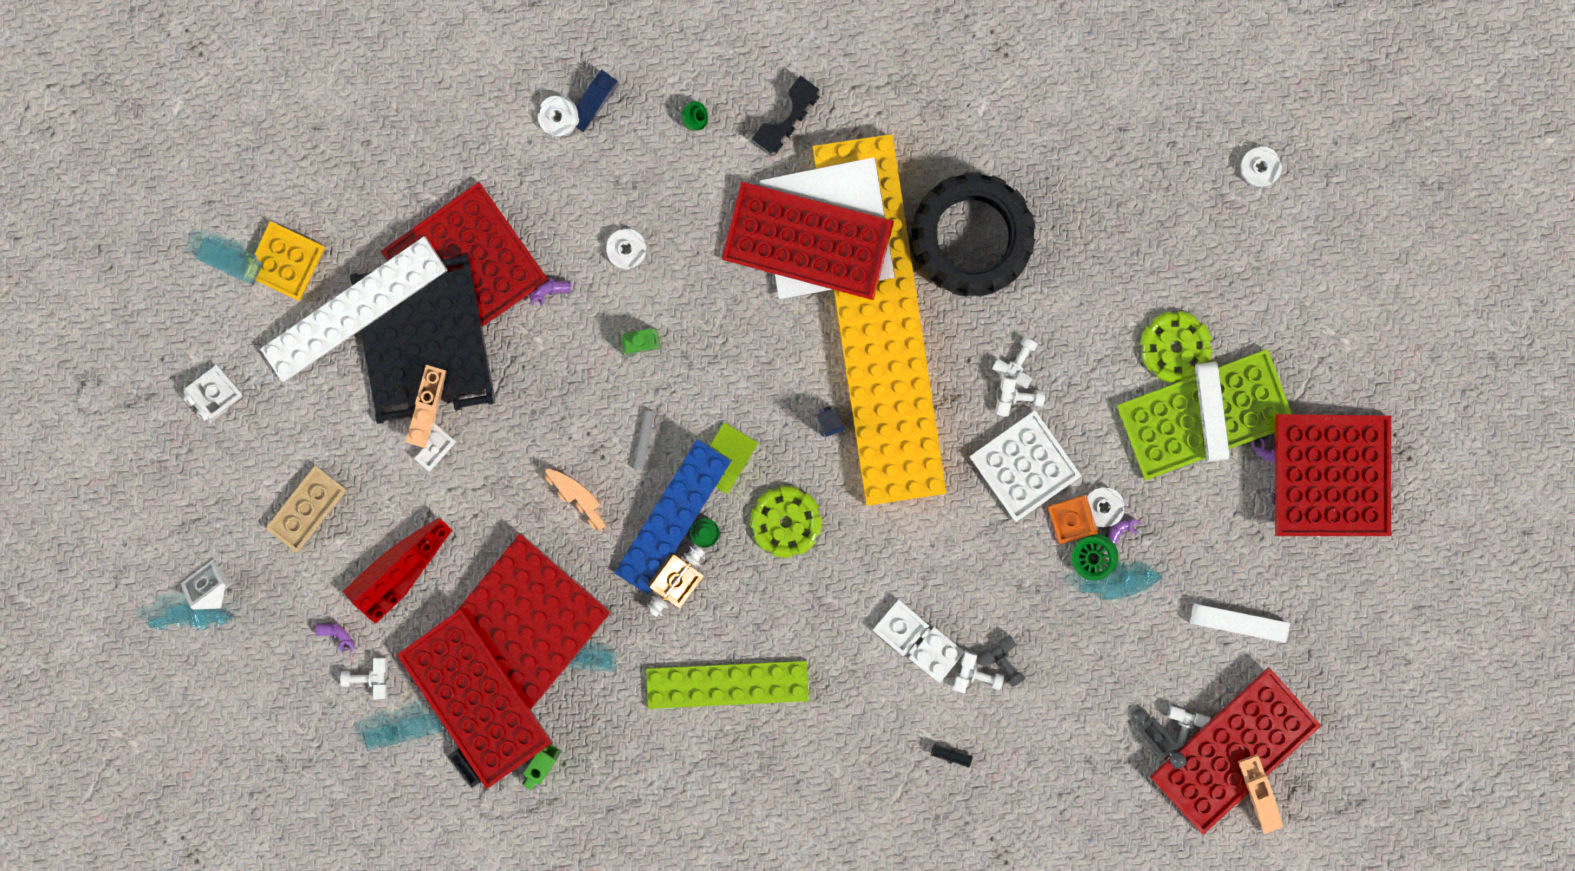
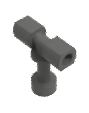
M1009 634L998 642V646L991 651L986 650L977 659L984 668L992 662L996 664L1000 662L1010 676L1008 682L1014 687L1022 682L1025 676L1021 671L1017 673L1007 659L1009 656L1008 651L1017 645Z

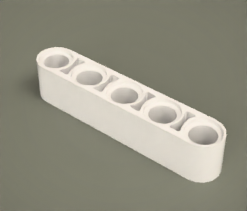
M1217 362L1195 364L1207 461L1228 460L1229 448Z
M1194 603L1190 618L1191 624L1284 643L1287 642L1290 627L1288 622Z

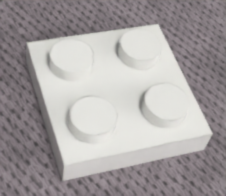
M898 599L873 628V631L904 656L929 625Z

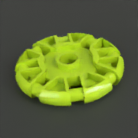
M1178 311L1177 313L1164 312L1152 319L1153 322L1150 326H1146L1140 341V345H1142L1141 357L1149 371L1152 370L1157 378L1170 383L1183 381L1196 376L1195 366L1189 363L1193 358L1198 361L1196 364L1210 361L1213 349L1210 346V341H1212L1210 332L1204 323L1201 324L1193 314L1184 311ZM1171 321H1178V327H1171ZM1190 325L1196 329L1193 334L1187 330ZM1158 328L1163 330L1160 336L1155 334V331ZM1174 341L1181 344V350L1178 353L1171 350V344ZM1202 341L1203 349H1197L1196 342ZM1156 344V352H1151L1150 345ZM1159 360L1165 363L1162 369L1157 365ZM1181 366V373H1175L1174 367Z
M780 486V488L775 490L770 489L757 499L758 503L751 510L750 528L753 529V538L762 550L773 553L772 556L792 558L796 554L802 555L814 546L817 535L820 536L822 516L819 515V506L809 493H803L798 487ZM783 496L784 502L776 504L775 498ZM795 497L802 501L799 506L792 503ZM765 506L770 508L767 516L761 513ZM810 511L812 518L806 520L804 512ZM783 516L791 518L792 524L790 527L784 528L781 526L780 519ZM766 524L768 531L762 533L760 525ZM805 528L810 530L807 538L802 535ZM772 538L780 541L778 546L770 543ZM796 540L797 546L789 548L788 542Z

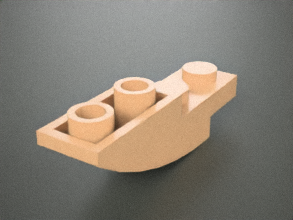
M426 365L406 443L423 448L427 447L440 404L446 370Z
M550 468L545 470L547 473L545 478L551 486L556 485L559 489L557 494L563 502L567 500L568 503H571L576 499L578 502L575 505L582 514L586 512L589 516L587 521L594 530L598 528L601 531L607 526L595 510L602 504L587 488L564 473Z
M1255 754L1239 760L1238 764L1250 793V799L1263 834L1282 828L1279 810L1258 755Z

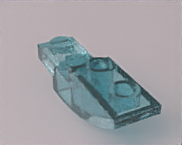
M1136 570L1124 571V575H1119V583H1117V579H1105V583H1097V580H1084V584H1079L1081 593L1100 592V600H1114L1146 590L1161 580L1162 574L1157 573V570H1144L1145 574H1137Z
M190 605L165 608L166 617L147 622L149 629L155 627L156 631L168 629V624L175 623L176 627L188 624L187 620H189L190 628L197 627V630L209 628V624L216 622L217 626L228 624V619L234 618V615L222 609L193 610Z
M582 648L567 667L615 672L617 652Z
M433 712L366 730L362 734L367 751L443 732L446 728L436 713Z

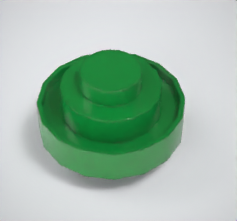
M692 101L684 105L681 112L684 126L690 131H699L707 125V109L701 102Z
M704 518L692 525L690 536L693 543L698 547L708 548L715 545L718 541L720 531L718 525L713 520Z

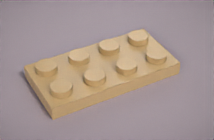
M315 465L265 529L295 553H299L348 490Z

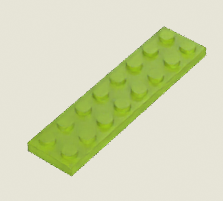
M807 660L646 668L648 709L809 701Z

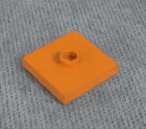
M1087 495L1047 506L1059 545L1098 533Z

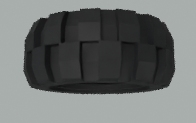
M965 172L963 175L951 176L939 182L936 187L926 194L914 215L911 229V244L914 249V257L920 269L925 272L930 278L929 280L936 286L950 291L954 295L981 297L994 294L1007 287L1026 268L1029 258L1033 254L1036 240L1034 239L1035 223L1033 215L1029 211L1024 197L1017 189L1014 190L1006 184L1005 180L994 175H983L981 172ZM965 200H977L991 205L1001 214L1008 229V245L1005 254L998 263L983 270H966L954 265L945 257L938 244L937 226L941 215L950 206Z

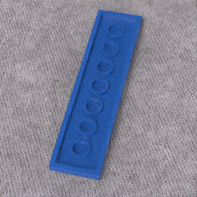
M697 439L614 574L648 595L652 590L648 583L671 552L675 553L732 460L702 440Z

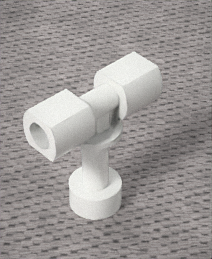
M1024 337L1020 343L1023 348L1015 362L1010 361L1007 364L997 359L991 370L1002 376L1003 374L1015 375L1017 379L1016 384L1027 389L1033 378L1022 373L1024 369L1021 366L1030 350L1034 352L1038 344Z
M1003 374L1000 385L1002 395L997 399L995 412L1000 416H1009L1011 404H1015L1017 400L1033 402V406L1042 407L1045 401V392L1035 390L1033 394L1018 392L1017 388H1015L1017 380L1015 375Z
M965 650L961 661L962 669L960 675L957 674L953 690L965 693L968 682H973L974 679L990 683L991 688L1000 690L1004 675L995 673L992 676L977 671V667L974 666L977 653Z
M373 658V671H369V675H351L350 671H341V687H350L351 683H369V686L373 687V699H387V684H384V673L387 672V658Z
M1171 705L1167 713L1168 718L1178 720V725L1182 726L1177 741L1180 748L1186 743L1189 729H1194V726L1204 727L1210 721L1209 716L1196 712L1194 714L1187 713L1184 709Z

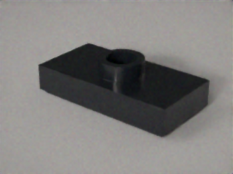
M459 748L448 755V758L471 788L481 782Z

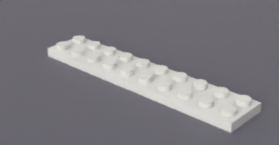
M422 237L260 350L282 383L286 382L448 270L428 239Z

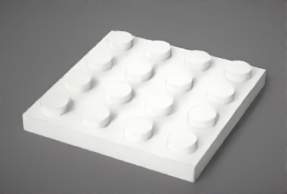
M1035 410L969 456L1015 522L1081 477V474Z

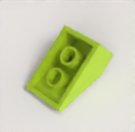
M725 422L710 446L732 460L715 487L728 495L757 447L758 442Z

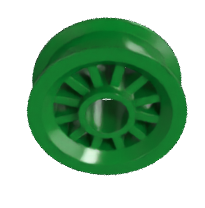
M1095 534L1084 537L1075 545L1072 551L1074 569L1080 576L1088 580L1104 579L1114 571L1118 564L1119 555L1117 547L1112 540L1104 535ZM1091 553H1096L1099 556V562L1092 560Z

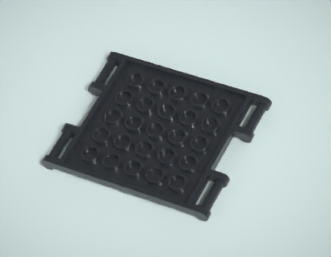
M462 253L461 256L441 259L445 267L463 264L464 270L442 274L361 330L377 424L405 417L413 418L416 407L415 402L426 365L446 370L441 397L453 395L455 411L462 410L463 407L486 403L488 405L495 404L491 372L468 253ZM371 272L350 274L352 286ZM486 389V395L461 400V393ZM408 403V409L383 412V407Z

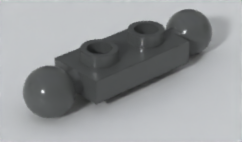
M1135 709L1132 713V719L1135 723L1142 724L1138 729L1164 760L1170 757V763L1174 768H1183L1186 765V757L1184 754L1176 752L1180 748L1177 742L1154 716L1148 720V713L1145 709Z

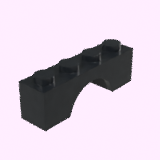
M800 75L788 91L793 104L790 116L779 124L763 123L753 136L752 142L770 156L773 153L777 154L784 145L781 143L784 138H789L796 128L793 126L797 121L802 122L808 114L806 110L810 104L814 106L819 100L820 96L818 94L820 89Z

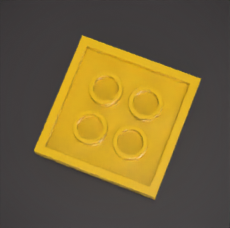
M270 221L244 276L297 301H301L326 247Z

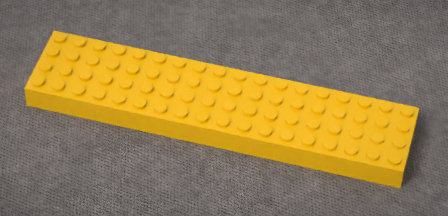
M893 134L813 146L815 169L875 157L885 219L894 221L889 244L895 278L878 282L874 300L834 290L865 504L868 506L947 494Z

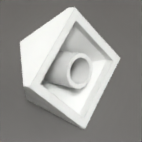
M211 560L181 583L188 603L193 610L221 608L224 590L232 585L214 560Z

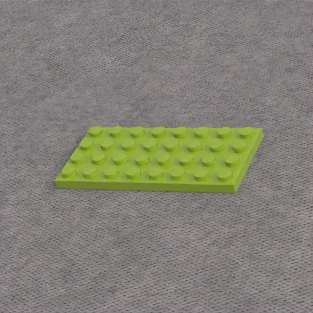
M1268 349L1218 367L1229 449L1274 433L1275 414H1292ZM1196 376L1116 405L1144 481L1206 458Z

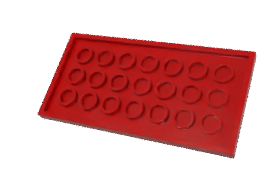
M741 181L722 260L874 300L894 221Z
M463 608L397 654L486 789L496 784L553 743Z
M1268 667L1176 751L1184 754L1186 757V765L1183 768H1174L1169 758L1149 777L1199 832L1204 835L1249 793L1238 764L1239 760L1257 754L1264 773L1268 776L1314 734L1321 725L1273 670Z

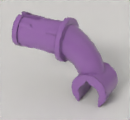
M549 279L548 282L529 294L532 305L534 306V302L538 300L540 306H542L545 302L544 296L546 294H570L572 288L571 281H554Z
M1261 438L1259 439L1261 445L1259 448L1254 445V441L1251 442L1250 448L1253 452H1256L1264 460L1275 464V450H1267L1265 442Z
M1135 518L1118 522L1112 527H1108L1110 530L1107 537L1116 545L1124 530H1129L1136 534L1139 532L1134 530L1132 526L1135 523L1142 524Z
M335 622V624L317 623V636L340 638L339 648L341 652L345 651V644L350 646V653L354 650L356 646L354 640L350 639L349 634L339 626L338 622Z

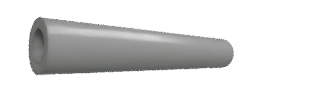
M644 411L633 469L643 471L654 411Z

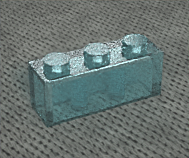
M215 236L213 239L204 237L195 259L254 285L263 265L262 262L257 261L258 256L250 252H246L244 255L240 253L241 248L232 244L227 247L224 245L225 241Z

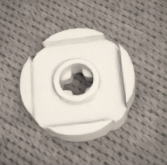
M551 96L542 102L540 113H538V121L546 133L554 136H565L571 133L575 126L578 125L577 108L568 97ZM556 111L562 114L561 120H555Z
M1268 147L1253 148L1241 160V176L1248 184L1254 187L1269 186L1279 178L1282 170L1277 153ZM1263 162L1266 170L1258 172L1256 164Z
M632 229L617 230L609 237L606 246L609 260L618 268L629 270L637 267L646 256L647 247L645 240L637 231ZM623 244L626 246L630 244L631 253H621L623 251L621 246Z
M1100 487L1087 495L1096 526L1109 527L1121 520L1124 514V501L1116 490ZM1107 502L1109 504L1107 506L1109 511L1100 512L1101 507L1099 504Z

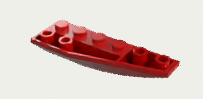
M441 518L421 527L374 561L343 590L344 594L355 607L376 624L405 597L452 532V529Z

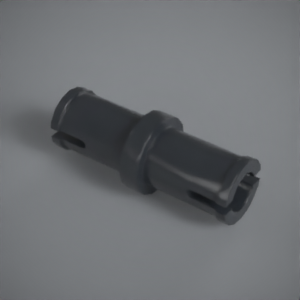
M936 744L933 745L930 754L932 757L946 760L949 764L956 763L967 768L970 767L973 755L958 752L955 748L948 749Z

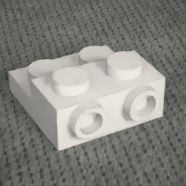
M215 365L184 389L185 396L183 398L189 406L194 405L199 410L197 415L202 421L207 420L211 423L226 412V409L242 398L243 395L220 368Z
M933 626L931 629L927 628L921 635L923 639L918 645L915 643L908 651L910 654L908 658L940 683L965 651Z

